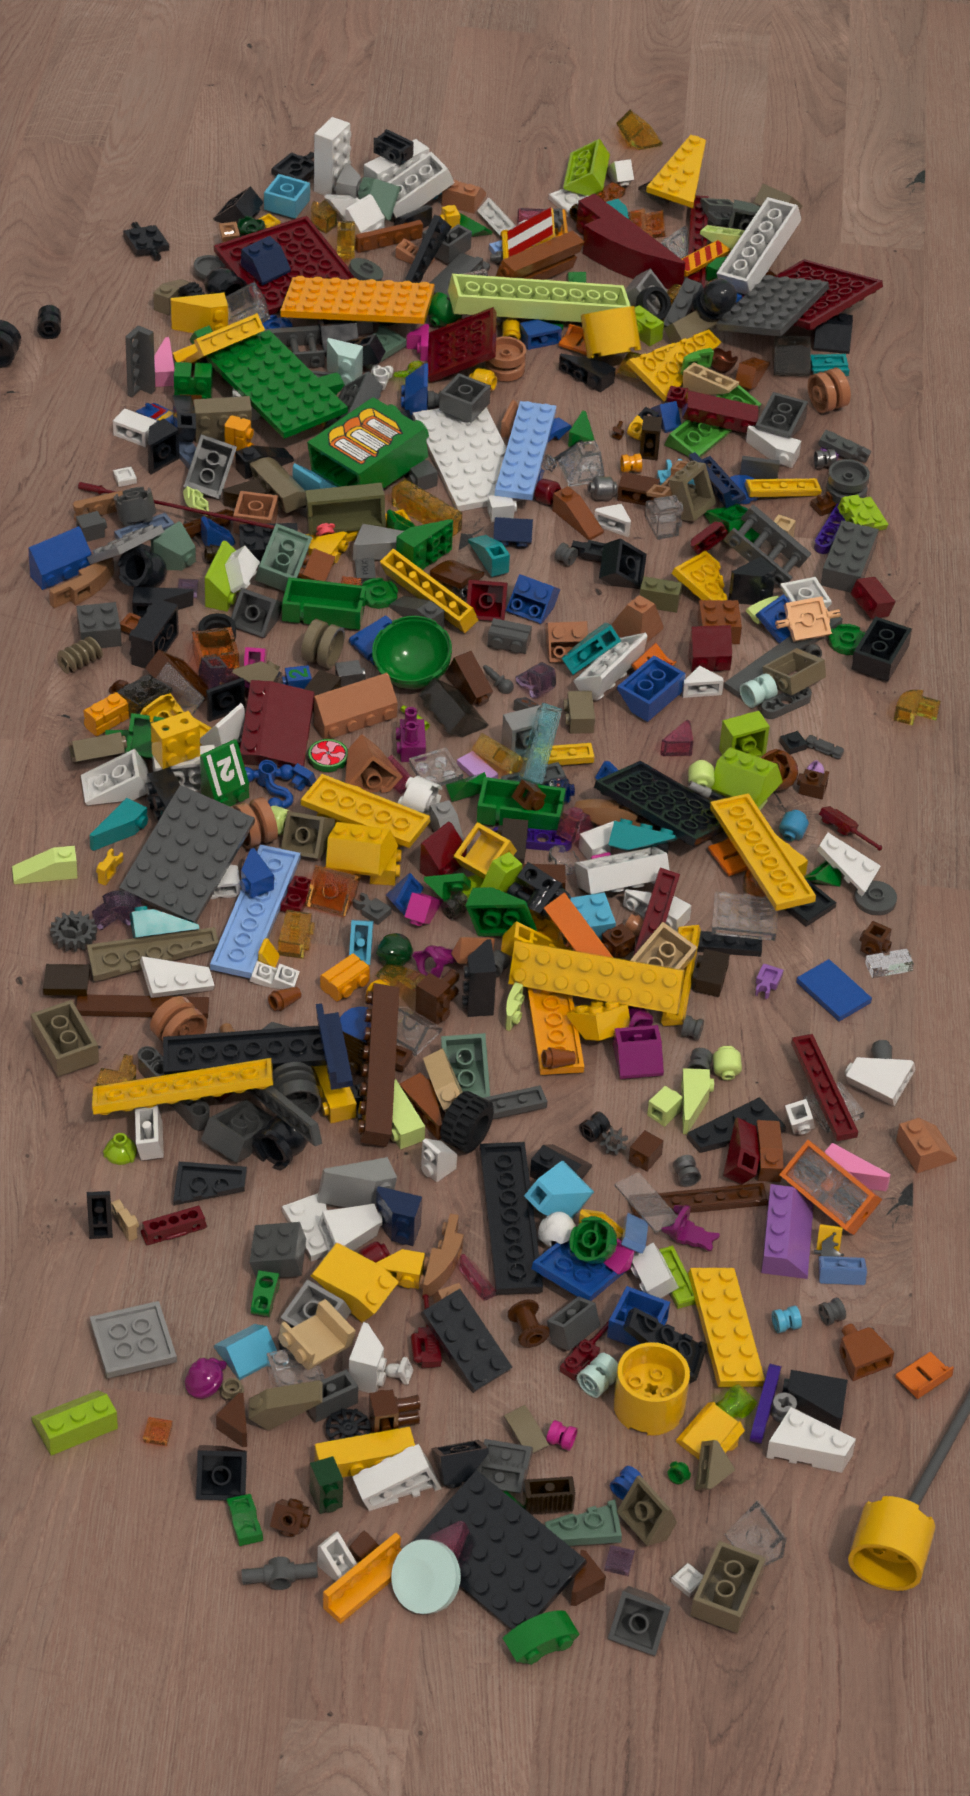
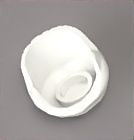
M560 1211L554 1212L540 1223L538 1239L548 1247L552 1246V1241L563 1244L569 1241L571 1231L576 1225L568 1214Z

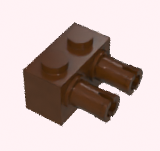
M449 970L441 979L429 973L416 985L415 1015L435 1027L449 1017L450 1002L459 994L458 987L454 985L460 980V975L456 970Z
M393 1389L369 1393L368 1419L370 1421L371 1433L420 1424L418 1412L420 1410L419 1396L397 1398L394 1395Z

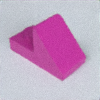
M424 324L407 334L406 348L417 349V353H421L420 361H428L429 324Z

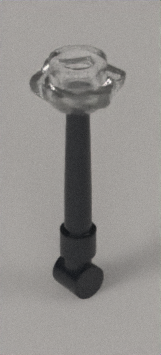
M576 441V444H573L556 457L546 454L542 462L543 467L551 472L554 471L558 460L584 448L583 441Z

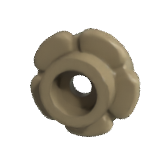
M236 1378L226 1379L220 1388L222 1397L227 1400H232L238 1393H244L243 1385Z

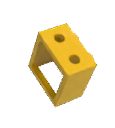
M189 711L151 723L152 754L162 769L200 756V726Z
M477 822L454 854V858L460 866L485 879L493 860L508 852L514 856L517 850L510 840ZM479 830L481 835L464 858L461 856Z

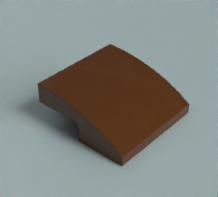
M455 560L444 561L430 570L432 578L459 589H463L468 584V580H480L485 575L483 571Z

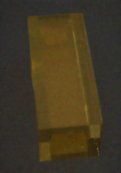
M481 733L471 749L477 755L508 774L523 771L527 761L484 733Z

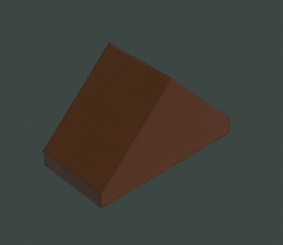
M238 1393L216 1414V1429L241 1447H247L244 1393Z
M581 1550L580 1555L586 1559L587 1564L575 1576L571 1606H577L605 1589V1574L585 1550Z

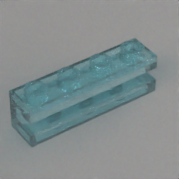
M542 703L537 709L518 782L524 779L534 784L542 785L562 712L561 708Z

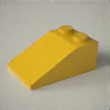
M225 293L170 298L172 330L194 333L199 329L210 326L214 332L228 326V304Z
M338 1242L335 1243L310 1275L325 1290L344 1300L352 1311L351 1313L362 1323L377 1312L399 1283L381 1265Z

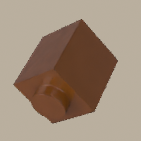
M644 1130L630 1146L628 1161L648 1172L662 1155L664 1140Z

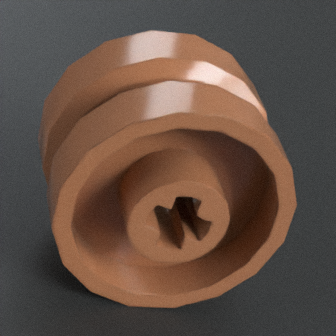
M513 337L496 338V357L486 361V369L493 371L499 381L510 382L519 379L525 373L526 346L522 341Z
M832 368L809 377L807 385L811 403L818 412L825 413L834 410V408L838 409L848 406L851 398L850 386L845 374L839 368Z
M264 797L251 800L249 805L245 802L233 806L234 809L255 818V823L243 842V846L246 849L259 846L261 841L269 843L277 840L278 828L276 819L269 803Z
M183 996L173 997L164 1002L154 1013L150 1022V1030L162 1042L163 1037L204 1034L207 1028L206 1017Z

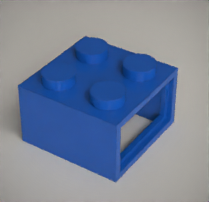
M626 1286L609 1319L607 1337L632 1347L641 1344L623 1329L628 1311L637 1308L657 1318L659 1323L665 1326L669 1317L670 1302Z

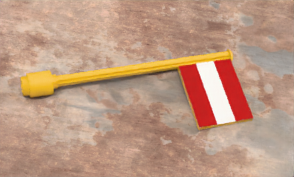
M552 207L511 230L501 231L503 259L555 237ZM506 317V320L502 323V337H513L519 340V321Z

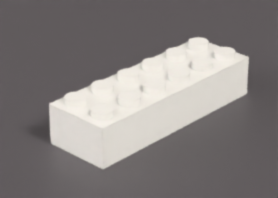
M767 197L716 273L717 277L726 279L733 284L738 293L746 295L756 284L761 282L802 220L798 205Z

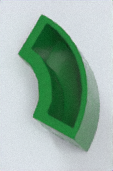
M557 1610L526 1620L507 1633L503 1640L516 1662L532 1665L549 1653L564 1651L573 1645V1641L580 1634L567 1612Z

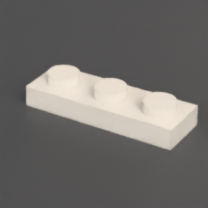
M487 198L477 210L499 235L502 230H511L516 227L490 198Z

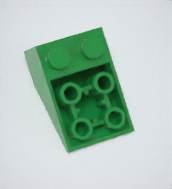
M449 519L408 528L397 536L396 551L424 570L427 566L452 550L453 520Z

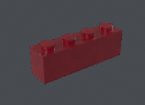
M688 390L682 401V419L747 433L748 426L755 427L758 421V406Z

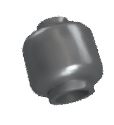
M595 476L592 482L588 484V493L591 494L594 500L610 501L612 497L616 496L617 484L613 481L612 477Z

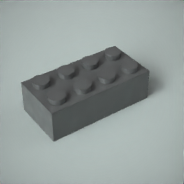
M841 521L823 567L821 586L851 593L856 580L865 577L876 548L879 529Z

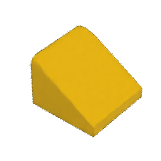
M265 938L258 952V961L276 968L280 957L279 953L269 939Z
M820 1224L816 1250H822V1242L835 1232L836 1235L833 1242L839 1245L835 1246L834 1249L839 1252L843 1227Z

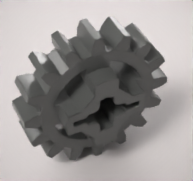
M70 911V915L62 913V918L55 917V922H51L50 937L53 944H58L59 949L64 946L66 951L73 948L74 952H77V948L81 947V949L85 950L86 944H92V940H96L97 925H95V920L90 919L89 914L82 916V911H79L78 914Z

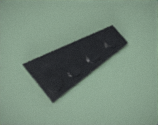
M434 214L406 276V281L412 283H420L426 270L452 226L440 216Z
M759 1097L688 1132L687 1139L699 1153L727 1147V1144L731 1141L734 1122L737 1117L756 1126V1128L757 1120L780 1121L781 1133L786 1131V1126Z
M637 1308L629 1310L623 1329L641 1344L650 1342L661 1343L677 1350L688 1363L690 1370L689 1383L697 1381L707 1344L702 1341L699 1343L694 1341L693 1337L686 1333L680 1334L676 1332L675 1327L669 1324L665 1326L660 1324L657 1318Z

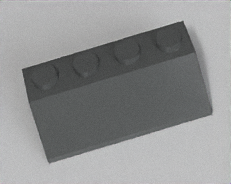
M369 371L345 385L338 398L348 407V413L326 421L322 432L372 397L378 400L381 397L380 393L383 385Z

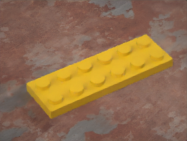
M324 774L320 775L301 798V806L344 823L390 829L397 844L407 848L413 845L430 823L429 815Z
M690 1268L688 1276L718 1387H763L765 1378L735 1269Z

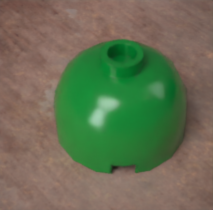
M441 292L434 294L428 311L429 321L436 327H444L459 321L462 316L454 314L451 302L447 299L448 296Z
M590 1216L580 1220L582 1222L577 1227L574 1226L569 1238L570 1249L581 1261L590 1264H600L611 1258L617 1247V1234L614 1228L600 1217Z

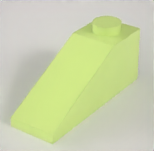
M707 225L700 231V234L711 242L719 240L732 251L745 230Z
M75 846L54 847L12 866L14 884L77 879Z
M683 1068L681 1081L683 1134H687L709 1100V1092L714 1091V1079L710 1078V1069Z
M395 1079L391 1140L396 1142L400 1149H403L425 1139V1125Z

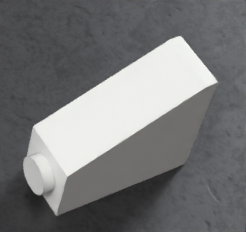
M857 1057L854 1063L848 1065L845 1075L848 1084L895 1106L916 1069L914 1062L911 1060Z
M375 1204L327 1210L322 1212L318 1226L328 1251L337 1242L354 1251L377 1236L379 1228L382 1226V1216L377 1211Z

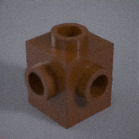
M872 921L860 936L859 941L862 942L860 951L880 959L884 952L888 953L891 948L890 936L892 929Z
M621 923L612 929L606 930L602 934L601 942L613 958H621L634 951L636 936Z
M281 1499L275 1503L270 1527L281 1530L283 1535L295 1537V1535L303 1532L304 1529L307 1530L311 1520V1515H308L310 1507L304 1506L303 1502L297 1499H289V1501Z

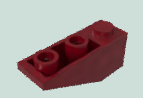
M737 1117L734 1122L723 1176L743 1185L756 1176L760 1151L756 1126Z

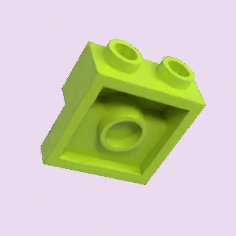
M857 494L842 497L837 507L846 522L879 529V531L885 530L889 525L871 496L860 498Z

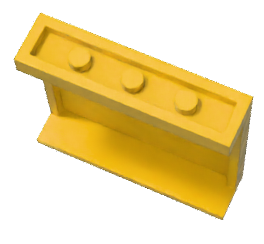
M258 313L193 340L195 344L173 352L172 356L175 362H187L193 365L207 359L206 356L253 337L265 329Z

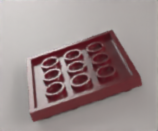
M494 307L429 332L428 380L430 383L496 357L497 312Z

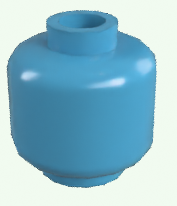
M792 810L784 814L778 829L785 840L792 842L803 838L809 822L803 812Z

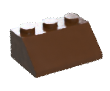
M158 650L145 669L151 674L149 677L161 685L160 689L166 694L171 693L180 707L184 705L191 708L206 701V690L210 689L207 683L183 659Z

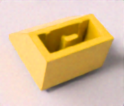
M601 1000L591 1001L589 1006L579 1005L575 1007L574 1011L567 1013V1018L585 1040L601 1041L614 1036V1028H626L630 1024L628 1004H619L618 1001L604 1003Z

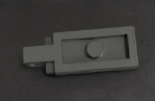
M825 430L818 443L819 446L825 449H834L840 456L850 460L852 458L864 463L867 462L871 451L864 446L862 447L828 430Z

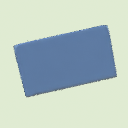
M819 1256L820 1283L865 1285L867 1276L865 1258Z

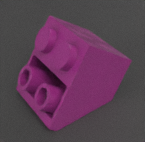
M658 1025L614 1028L613 1049L620 1079L664 1075L662 1041Z

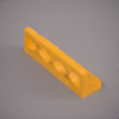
M395 1532L323 1592V1609L340 1624L392 1582L393 1564L397 1555L402 1550L400 1548L401 1537Z

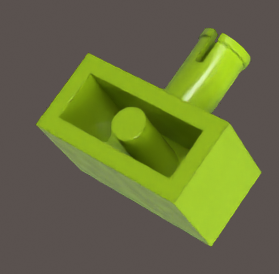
M640 305L635 307L640 340L649 347L663 339L664 322Z

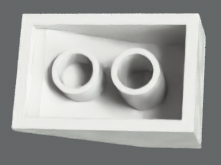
M135 749L81 775L86 805L122 802L126 798L135 800L147 794L145 789L148 774L147 764Z

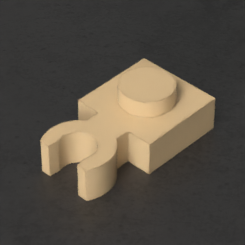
M120 1199L111 1202L114 1208L112 1214L118 1220L119 1227L127 1240L130 1242L137 1239V1228H139L137 1218L134 1215L131 1216L127 1208L124 1209Z

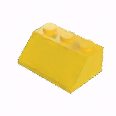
M337 822L328 836L327 870L380 877L398 848V844L390 829Z

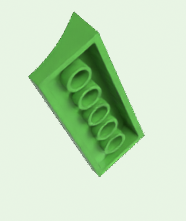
M740 385L728 394H718L716 396L757 405L758 409L762 405ZM686 420L669 434L664 446L675 449L688 457L689 454L696 452L701 458L733 430Z

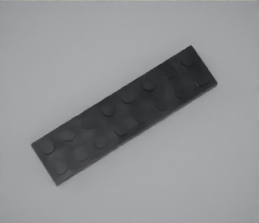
M318 1025L163 1037L164 1075L271 1058L273 1069L290 1062H301L308 1066L326 1065Z
M525 1142L480 1144L479 1150L496 1295L543 1292L542 1275L531 1269L533 1261L539 1257L533 1205L524 1196L531 1188Z

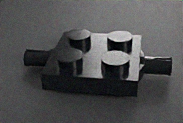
M311 151L306 156H300L291 152L271 168V174L275 176L281 174L302 181L308 180L314 175V162L312 161L314 152Z
M135 221L131 224L132 229L123 230V237L136 256L152 255L155 261H159L161 259L159 253L169 251L170 244L156 225L140 227L138 222Z

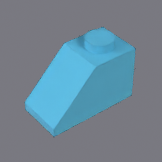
M351 920L349 955L354 953L361 961L370 965L374 921Z

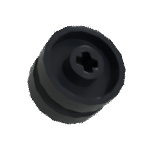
M0 320V367H6L12 363L21 345V335L14 325Z

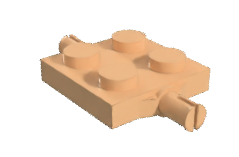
M821 596L785 603L786 619L775 621V625H777V629L788 627L793 642L830 636L832 634L830 619L839 618L841 615L839 609L828 611Z

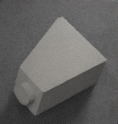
M362 524L353 544V561L364 558L383 559L392 549L396 550L397 536L404 531Z

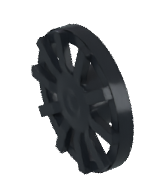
M341 1408V1410L331 1414L326 1422V1436L329 1441L336 1440L334 1437L340 1435L341 1439L364 1435L358 1430H367L366 1434H371L368 1417L358 1411V1409ZM333 1420H335L336 1422L339 1423V1425H338V1424H331V1423H332ZM363 1421H364L365 1424H366V1425H359V1426H358V1424L361 1423V1422H363ZM330 1428L339 1429L333 1433H330Z

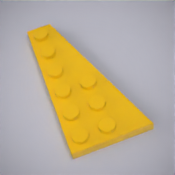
M690 135L647 185L646 192L693 208L706 139Z
M706 330L688 339L685 338L677 343H671L655 349L648 354L645 353L637 358H631L626 364L665 402L670 386L679 387L683 383L681 368L684 357L698 350L714 349L720 345L721 341L710 330Z

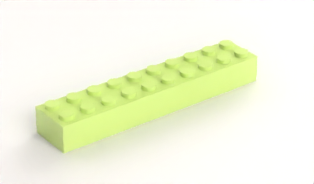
M452 274L448 287L453 312L459 315H474L494 307L497 317L582 323L581 315L630 306L624 285Z

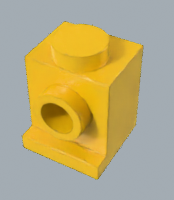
M447 205L441 208L439 216L452 226L451 229L457 224L460 225V213L455 205Z

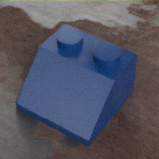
M424 363L405 377V385H402L401 408L409 410L411 415L414 412L427 410L428 364Z

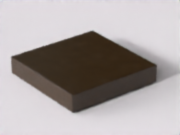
M46 964L43 995L87 996L90 964Z

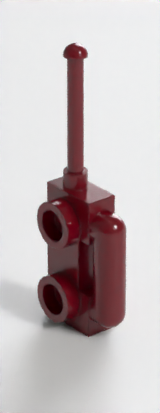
M831 806L822 807L819 815L822 816L821 820L824 823L834 824L838 827L837 831L843 835H849V833L856 834L877 848L878 851L882 850V845H878L857 831L859 825L856 821Z
M424 1294L422 1298L424 1299V1307L427 1309L429 1307V1295ZM428 1325L418 1328V1332L411 1334L410 1337L413 1361L421 1363L422 1368L441 1367L442 1357L438 1340ZM421 1344L424 1346V1352L421 1350Z
M609 1321L593 1339L589 1341L584 1339L579 1342L577 1348L575 1347L573 1352L560 1365L559 1372L576 1381L577 1374L587 1365H590V1362L600 1354V1348L595 1345V1342L608 1329Z

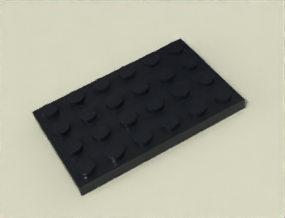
M642 761L631 764L595 782L594 788L600 791L602 795L614 799L621 806H626L636 815L648 819L653 825L672 830V835H676L687 845L695 846L724 831L710 809V800Z
M477 1470L413 1540H436L446 1545L456 1556L460 1567L459 1587L510 1630L530 1618L543 1614L587 1564L584 1557Z

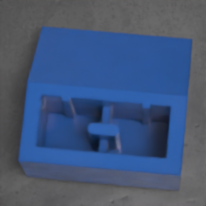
M519 574L506 611L542 624L553 610L561 589Z

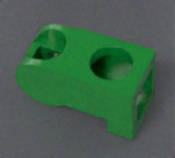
M258 1270L251 1303V1314L271 1316L275 1297L280 1287L279 1273ZM264 1278H269V1279H271L273 1282L264 1281V1280H262V1279H264Z

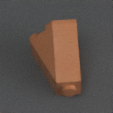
M640 595L627 604L611 624L620 638L646 633L648 636L646 643L662 631L664 627L656 605Z
M362 734L348 749L345 783L361 787L370 793L379 791L385 793L390 792L403 777L379 747Z

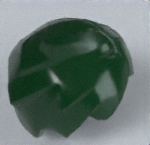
M249 216L239 219L237 223L240 237L263 230L266 227L262 219L256 220Z
M392 933L383 937L378 945L376 954L384 967L399 969L411 960L413 948L410 940L405 935Z

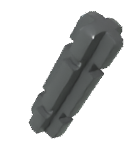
M809 735L806 739L808 747H815V750L829 756L832 754L834 758L841 759L844 754L842 747H834V744L820 738L817 740V737Z

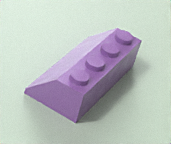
M770 1185L761 1273L807 1279L814 1204L794 1187Z

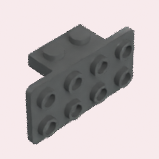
M460 253L430 282V284H435L434 294L436 292L444 293L450 301L448 287L452 274L483 276L490 269V264L478 256L475 258Z

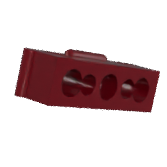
M198 1205L143 1221L140 1232L146 1245H152L205 1229L207 1224L203 1212Z

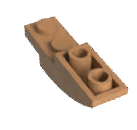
M111 557L78 570L79 577L49 589L50 605L53 608H57L70 601L77 605L92 597L113 576L114 558Z
M587 799L576 801L572 810V814H575L579 819H587L594 822L597 826H602L615 820L620 822V818L633 821L632 825L640 827V824L643 823L653 826V830L656 827L648 819L636 815L631 809L619 805L615 800Z
M450 1213L448 1222H444L442 1227L444 1240H439L438 1249L432 1248L430 1257H425L424 1270H426V1275H421L419 1288L423 1289V1295L428 1294L431 1297L450 1278L459 1262L463 1250L464 1234L457 1233L459 1215Z

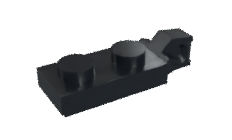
M573 540L571 548L578 549L577 556L601 562L605 543L588 540V542Z

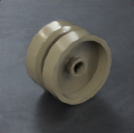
M318 619L313 620L302 642V660L311 663L318 662L320 666L331 669L338 661L344 645V628L333 624L328 626L327 622Z

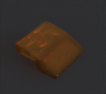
M645 209L628 212L629 220L651 237H666L663 210L646 214Z

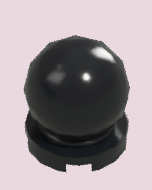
M219 267L211 270L205 279V292L207 294L225 293L228 310L234 311L239 309L246 302L244 298L247 292L249 293V285L245 280L238 277L234 271Z
M716 278L709 281L705 287L700 288L693 295L694 310L697 309L698 313L702 315L700 316L701 319L707 322H715L721 319L736 304V289L726 279Z
M133 548L124 552L118 562L120 567L119 579L127 586L158 588L165 581L167 575L166 563L161 556L154 552Z
M275 1116L271 1118L266 1128L260 1129L253 1136L255 1141L252 1143V1146L263 1162L267 1159L274 1164L272 1168L282 1170L292 1162L293 1156H296L305 1149L308 1141L280 1117Z

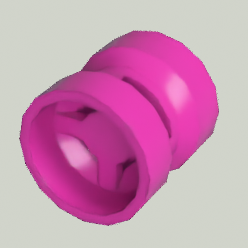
M554 1420L549 1428L546 1440L551 1445L558 1444L561 1445L562 1449L570 1451L575 1442L578 1429L573 1426H563L562 1422Z

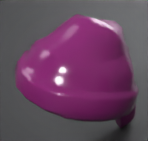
M199 1358L191 1365L185 1378V1388L188 1393L198 1399L212 1396L222 1384V1370L226 1369L227 1362L219 1361L216 1358Z

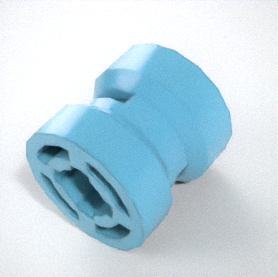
M790 1306L783 1311L781 1309L772 1311V1323L777 1333H783L789 1328L796 1330L802 1327V1319L797 1306Z

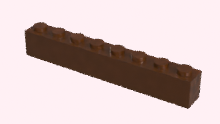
M374 983L371 991L366 993L365 1004H368V1009L365 1010L364 1022H367V1027L364 1028L363 1040H366V1045L363 1046L362 1058L365 1059V1064H362L360 1074L361 1077H364V1082L361 1083L359 1095L363 1096V1099L360 1101L358 1114L362 1116L357 1126V1133H360V1143L387 1147L392 1135L400 987Z

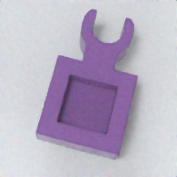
M763 963L756 978V984L758 985L756 986L755 995L757 996L760 991H764L765 999H767L770 995V989H777L784 970Z

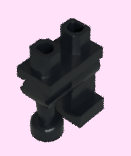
M527 862L517 876L520 885L514 882L507 891V894L526 901L530 913L537 916L541 921L544 919L550 920L544 907L565 892L568 898L571 899L570 894L563 888L561 882ZM522 886L533 890V893L530 895L523 892Z

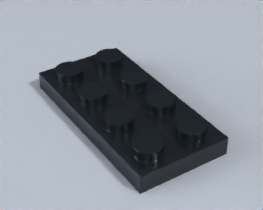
M461 1289L456 1290L420 1313L472 1393L513 1368Z

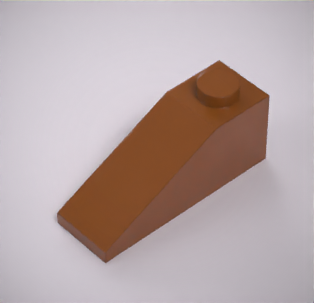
M752 357L739 363L735 380L739 381V385L746 391L755 388L768 369L770 362Z
M569 486L554 493L552 511L587 540H592L604 533V530L578 493Z
M420 1072L399 1085L425 1127L439 1141L441 1139L442 1119L435 1090L431 1080Z
M757 1120L760 1151L758 1181L781 1182L782 1177L779 1174L784 1168L780 1121Z

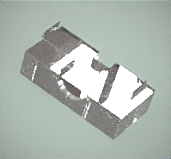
M907 948L890 951V954L886 956L883 953L868 955L865 960L872 978L913 971L914 966L911 954Z

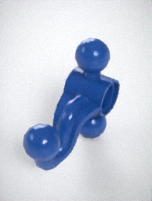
M264 760L260 762L258 770L245 767L249 782L256 778L257 783L262 787H266L269 794L285 798L283 801L276 797L270 798L268 800L270 807L288 808L292 805V793L287 788L274 783L275 777H280L283 780L293 778L295 774L291 765L285 764L280 769H277V765L273 761Z

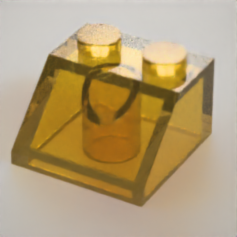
M631 109L616 123L620 129L618 132L626 138L625 142L631 148L634 146L638 150L659 147L663 144L652 126Z

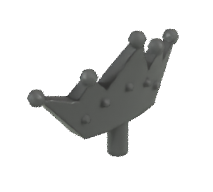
M833 1232V1235L822 1242V1250H814V1254L843 1257L844 1253L841 1254L834 1249L835 1246L839 1245L833 1242L836 1233Z

